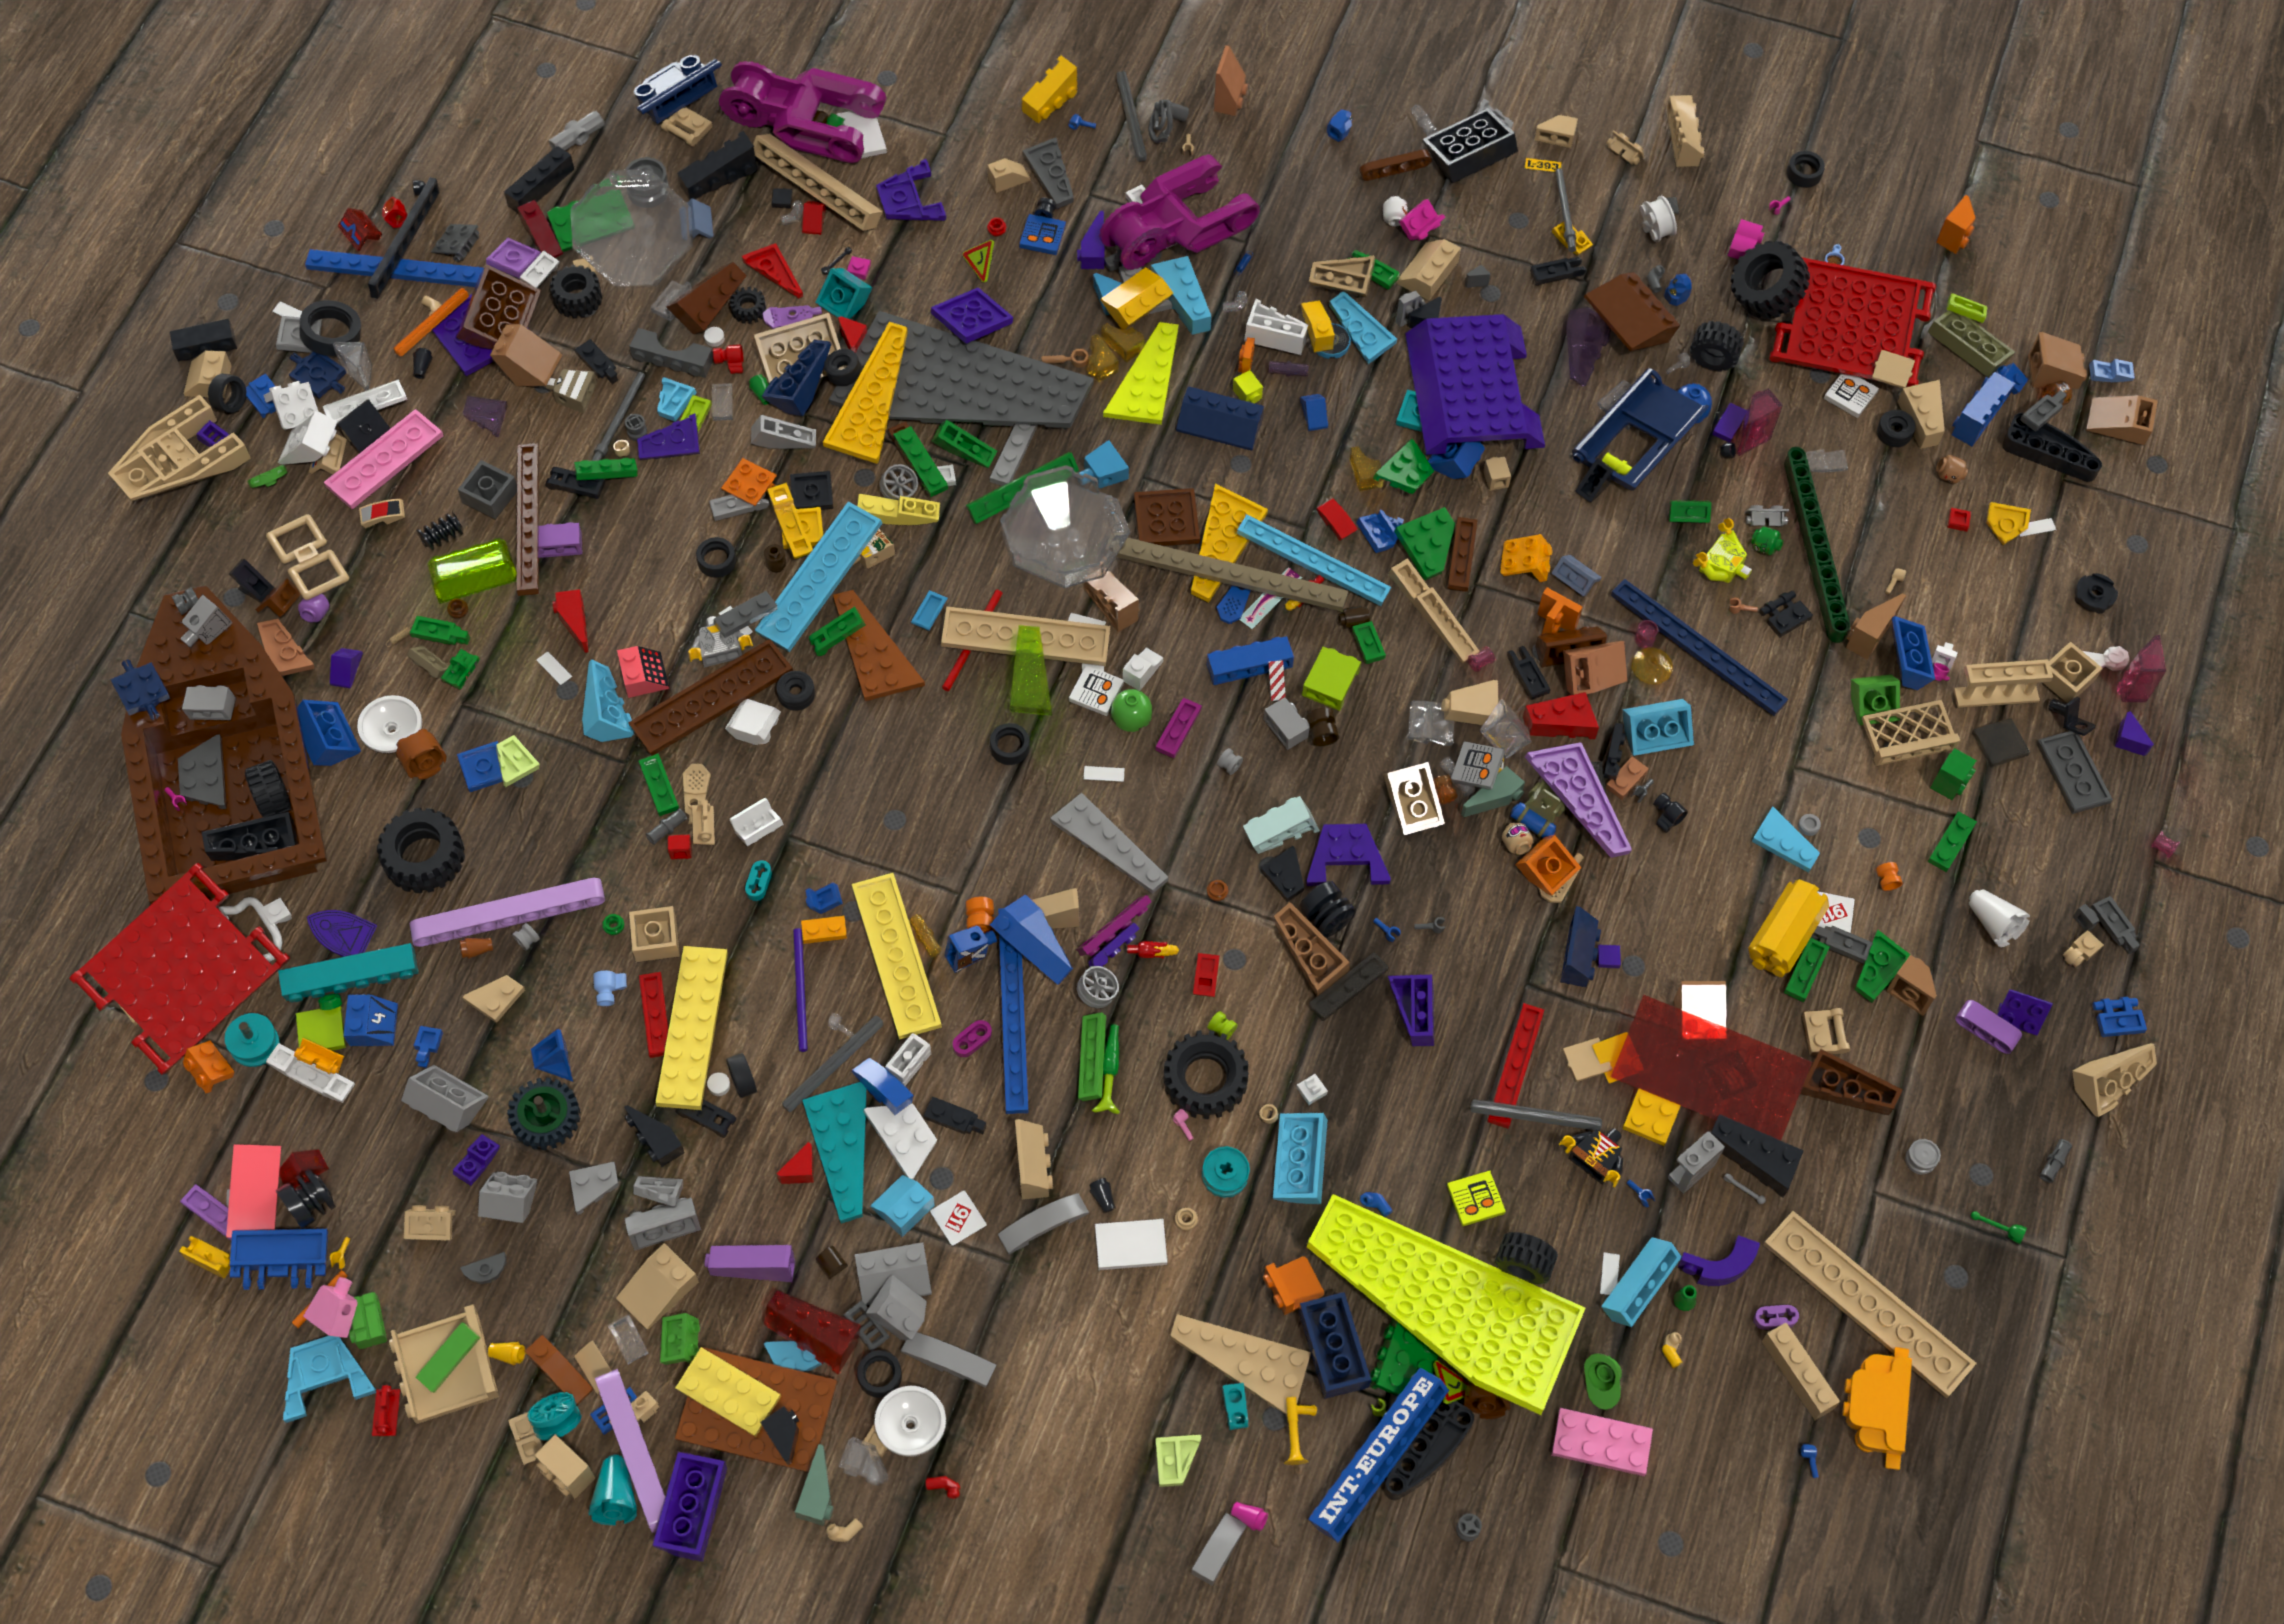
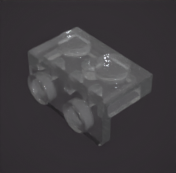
M672 280L651 306V312L672 321L675 316L666 306L692 289L691 283L686 282L684 285H681Z

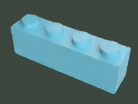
M1651 1237L1601 1306L1613 1322L1630 1327L1633 1326L1682 1258L1674 1245L1669 1241Z

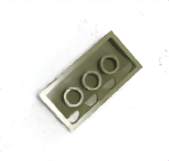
M1947 311L1934 320L1928 330L1930 335L1988 378L2015 354V351L1973 320L1952 311Z

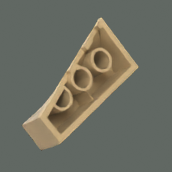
M1692 95L1669 96L1666 110L1676 167L1699 166L1701 158L1704 157V147L1700 145L1699 119L1695 117L1696 103H1693Z

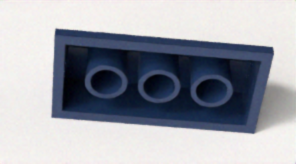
M1188 386L1182 401L1176 431L1252 451L1263 421L1264 406Z

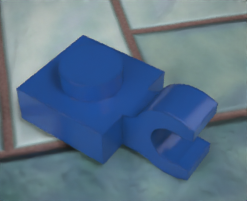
M420 1026L414 1043V1048L419 1050L416 1056V1062H419L418 1067L427 1068L430 1052L437 1053L443 1036L442 1029Z

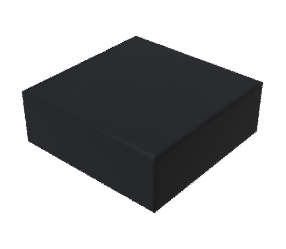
M773 188L772 208H791L793 190Z

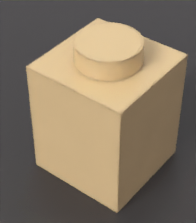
M1493 457L1485 460L1483 472L1489 491L1508 488L1511 474L1505 457Z

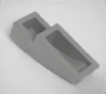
M1226 1513L1196 1561L1191 1574L1213 1586L1247 1525Z

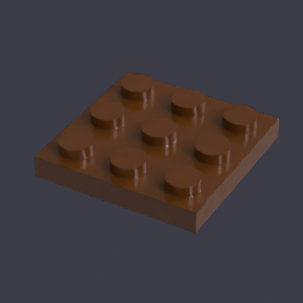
M1194 488L1134 492L1138 539L1140 541L1160 546L1200 543Z

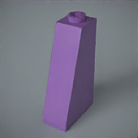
M791 1245L711 1246L710 1254L707 1253L705 1257V1267H708L709 1273L712 1276L792 1282L795 1257Z

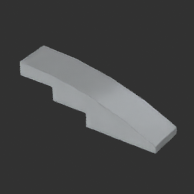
M918 1332L912 1340H906L901 1350L902 1353L941 1372L944 1370L963 1380L966 1378L985 1388L996 1368V1364Z

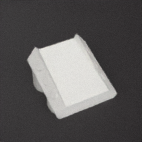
M745 699L739 704L725 729L735 739L755 745L766 744L771 738L770 730L777 724L781 711L775 707Z

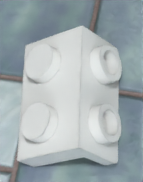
M766 798L730 818L736 835L746 846L757 842L760 838L784 825L781 818L771 809Z

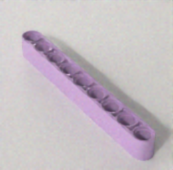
M589 878L418 918L410 922L412 942L414 946L422 947L597 906L605 901L602 882L599 878Z

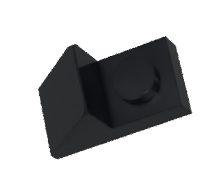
M241 559L229 573L240 585L238 590L258 602H262L274 589V586L246 559Z

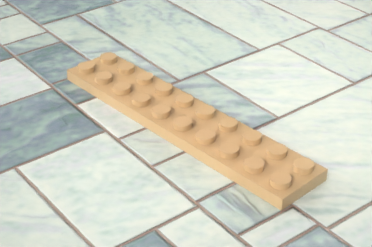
M1794 1211L1789 1214L1763 1244L1894 1354L1895 1347L1909 1349V1358H1912L1911 1369L1946 1399L1977 1364Z

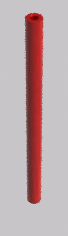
M995 590L984 611H994L1003 594L1000 590ZM962 650L942 686L943 690L950 691L972 650Z

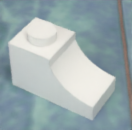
M1145 648L1139 655L1134 654L1123 668L1124 682L1140 691L1163 663V657L1148 648Z

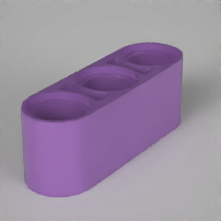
M1967 1000L1955 1017L1956 1022L1960 1026L2005 1054H2010L2022 1037V1033L2018 1028L1973 1000Z

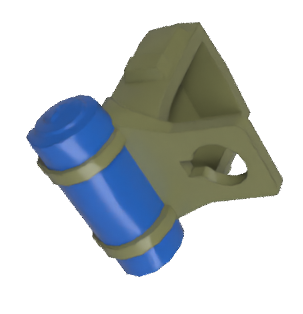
M1543 780L1531 789L1528 794L1529 800L1525 804L1520 802L1512 808L1510 816L1516 820V823L1525 824L1539 838L1555 834L1556 825L1553 824L1554 819L1560 817L1566 809L1563 801Z

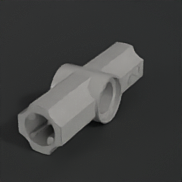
M593 111L578 122L572 120L566 124L563 132L549 140V145L552 149L558 145L564 150H567L574 144L582 145L588 140L591 133L604 125V120L597 111Z

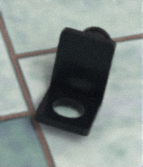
M2075 697L2067 704L2054 698L2049 704V711L2064 716L2063 728L2082 736L2095 729V724L2078 718L2080 697ZM2077 725H2084V726H2086L2087 728H2086V729H2079V728H2076L2075 726H2077Z

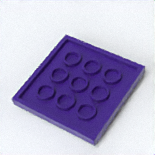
M472 294L431 330L465 376L494 361L490 356L492 349L473 346L456 338Z

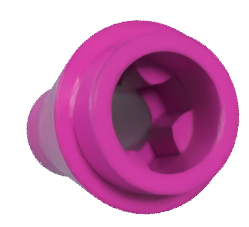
M1239 1502L1234 1504L1231 1515L1238 1518L1253 1531H1261L1268 1519V1513L1264 1512L1263 1508Z

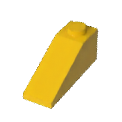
M1320 300L1301 303L1313 351L1319 352L1333 349L1334 331L1330 318Z

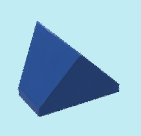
M557 1029L531 1048L534 1068L573 1082L566 1042L561 1030Z

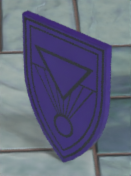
M338 910L320 911L306 917L315 938L325 948L342 957L364 953L377 925L358 916Z

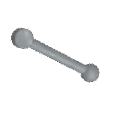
M1725 1174L1723 1177L1725 1181L1734 1184L1757 1199L1759 1204L1765 1203L1766 1199L1764 1196L1757 1195L1733 1179L1730 1174Z

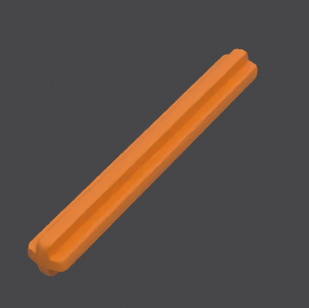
M460 288L394 347V352L400 357L403 356L469 297L468 292L464 288Z

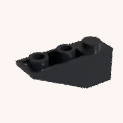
M628 1105L624 1107L627 1113L624 1116L630 1128L635 1126L637 1129L636 1137L642 1145L646 1143L650 1149L647 1153L653 1163L658 1161L659 1165L663 1167L685 1153L682 1144L669 1126Z

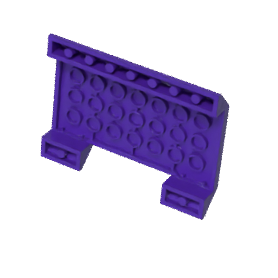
M1504 314L1429 318L1405 333L1426 455L1446 454L1447 443L1523 439L1525 449L1545 448L1539 414L1521 402L1513 359L1527 358L1521 326Z

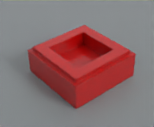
M1951 508L1947 528L1967 532L1970 525L1971 511Z

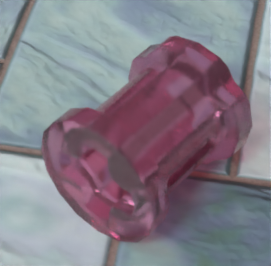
M1484 646L1477 654L1468 656V663L1475 672H1479L1481 667L1486 664L1495 662V656L1487 646Z
M2161 831L2151 845V848L2156 847L2167 854L2166 857L2170 858L2180 842L2171 840Z

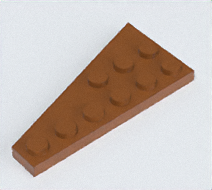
M853 590L834 594L833 599L839 616L855 606L866 626L846 638L864 701L925 686L924 680Z

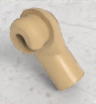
M855 1518L847 1527L836 1526V1524L829 1525L826 1533L832 1541L847 1542L863 1528V1525Z

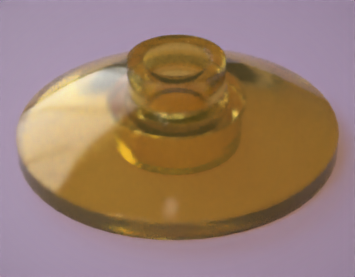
M1644 648L1638 651L1632 659V671L1644 683L1660 684L1668 680L1672 674V660L1660 649Z

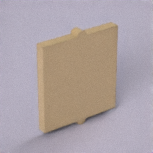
M1881 350L1879 359L1874 364L1875 370L1872 379L1902 389L1906 388L1908 379L1912 376L1911 371L1915 360Z
M1599 1037L1563 1048V1053L1568 1062L1567 1067L1571 1069L1576 1082L1613 1070L1610 1062L1599 1063L1592 1047L1593 1044L1600 1042Z

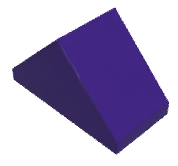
M341 648L331 655L330 685L351 689L363 655L362 651Z
M2129 711L2121 721L2115 747L2145 756L2154 744L2132 712Z

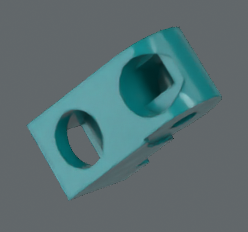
M1244 1383L1223 1385L1222 1395L1225 1412H1227L1229 1430L1248 1428Z

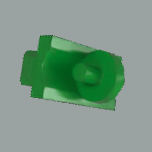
M460 649L456 657L450 659L451 664L442 675V681L459 690L462 689L466 679L475 670L480 660L479 656L469 654L465 650Z

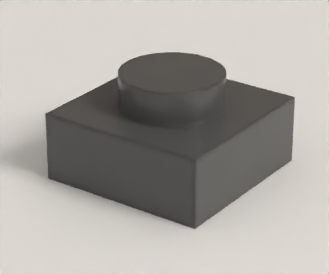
M2086 904L2079 907L2073 916L2085 932L2093 930L2099 922L2095 911Z

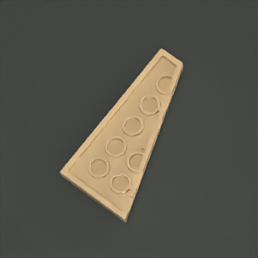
M1177 1314L1170 1336L1172 1340L1204 1359L1212 1367L1222 1371L1224 1375L1234 1382L1244 1383L1246 1390L1254 1395L1256 1394L1268 1402L1267 1404L1271 1407L1277 1408L1286 1414L1287 1417L1286 1398L1296 1397L1298 1402L1311 1352Z

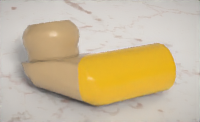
M1677 1332L1668 1334L1662 1347V1352L1672 1368H1676L1683 1363L1676 1353L1679 1343L1682 1341L1681 1335Z

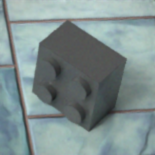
M480 460L458 488V492L463 504L496 519L517 493V483L514 476Z

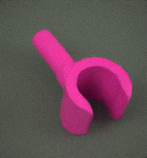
M1788 196L1781 202L1777 200L1772 201L1769 210L1776 208L1774 214L1778 215L1781 207L1789 202L1791 198Z
M169 787L165 788V792L172 798V803L177 811L180 810L177 806L178 802H184L187 806L183 796L175 795Z

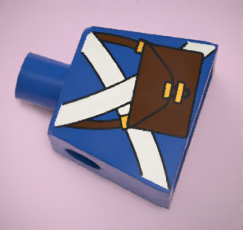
M979 926L949 935L944 956L954 973L983 959L987 954L988 946L997 942L996 935L992 930L983 933Z

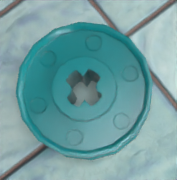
M1228 1146L1218 1147L1212 1150L1204 1160L1201 1173L1203 1184L1215 1196L1222 1198L1234 1197L1241 1193L1247 1185L1250 1173L1249 1161L1236 1148ZM1225 1169L1229 1171L1226 1175L1222 1173Z
M568 1392L555 1393L541 1399L531 1407L527 1418L531 1426H533V1431L538 1439L550 1440L554 1435L559 1438L572 1431L580 1423L582 1415L576 1406L577 1403L572 1394Z

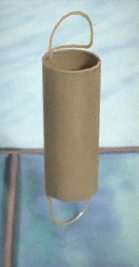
M406 627L390 638V641L395 645L409 636L410 627Z

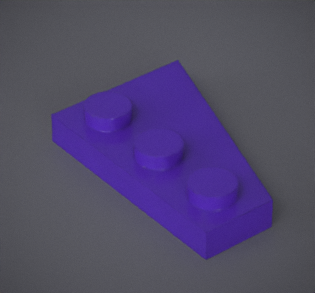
M696 413L684 420L676 421L664 429H658L638 438L639 459L648 460L700 454Z

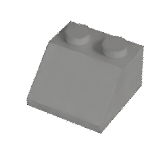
M890 1275L866 1314L900 1340H912L924 1322L927 1301L895 1276Z

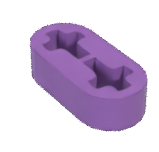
M1791 1305L1761 1307L1754 1315V1323L1761 1330H1772L1784 1323H1787L1791 1328L1799 1319L1798 1310ZM1785 1312H1788V1315L1793 1316L1790 1321H1788L1785 1317H1779L1783 1316ZM1762 1314H1765L1766 1317H1774L1769 1319L1767 1323H1765L1764 1319H1760Z

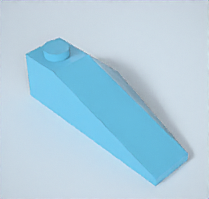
M592 659L588 665L582 717L584 735L600 742L632 737L634 733L628 724L632 719L630 714L625 713L622 707L625 703L622 698L618 697L615 691L617 685L609 667Z

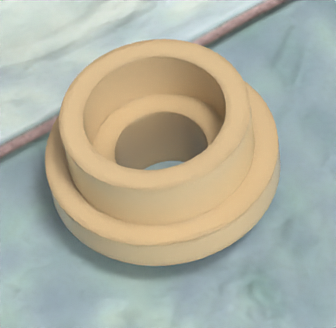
M1182 1208L1175 1215V1223L1182 1230H1191L1197 1224L1198 1216L1191 1208ZM1184 1217H1189L1190 1222L1185 1223L1182 1221V1219Z

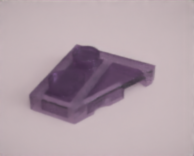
M468 396L463 415L468 420L476 422L479 427L491 431L495 437H499L508 407L507 401Z

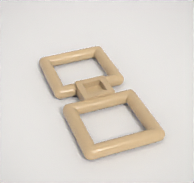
M306 514L266 534V538L283 564L297 559L299 564L289 568L288 574L303 599L309 600L349 580L347 572L332 550H327L321 554H318L316 549L325 546L327 541L311 515ZM307 524L316 541L286 554L277 537ZM329 559L339 576L308 591L298 573Z

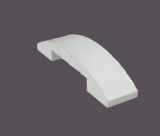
M278 1043L266 1061L268 1065L325 1097L341 1103L344 1102L354 1087V1082L337 1073L329 1075L327 1072L316 1068L315 1064L309 1065L298 1061L297 1057L294 1056L295 1052Z

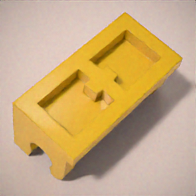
M190 1236L189 1241L191 1243L189 1247L182 1246L179 1250L181 1255L187 1261L225 1279L230 1271V1254Z

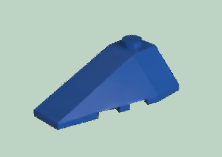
M1027 895L1022 896L1005 907L990 924L1005 940L1057 985L1073 969L1064 950L1059 945L1054 931L1049 926L1044 912Z

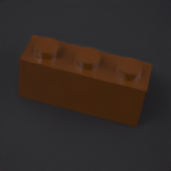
M1586 626L1578 630H1564L1560 633H1545L1538 636L1535 648L1541 668L1564 664L1563 650L1605 644L1607 634L1598 626Z

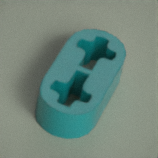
M764 860L757 861L751 868L745 891L747 897L752 901H759L766 894L772 876L771 867L768 862ZM765 868V872H762L761 878H759L758 871ZM756 884H758L759 891L752 893V890H754Z

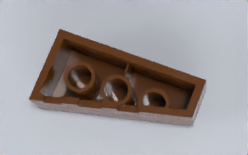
M734 262L723 265L703 281L693 286L688 292L667 305L666 308L692 334L704 331L747 275Z
M1820 1049L1798 1094L1889 1116L1903 1089Z

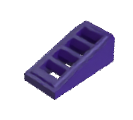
M209 420L196 435L197 440L210 448L229 434ZM212 432H214V435L211 438H209L208 436ZM220 436L221 438L215 443L214 440Z

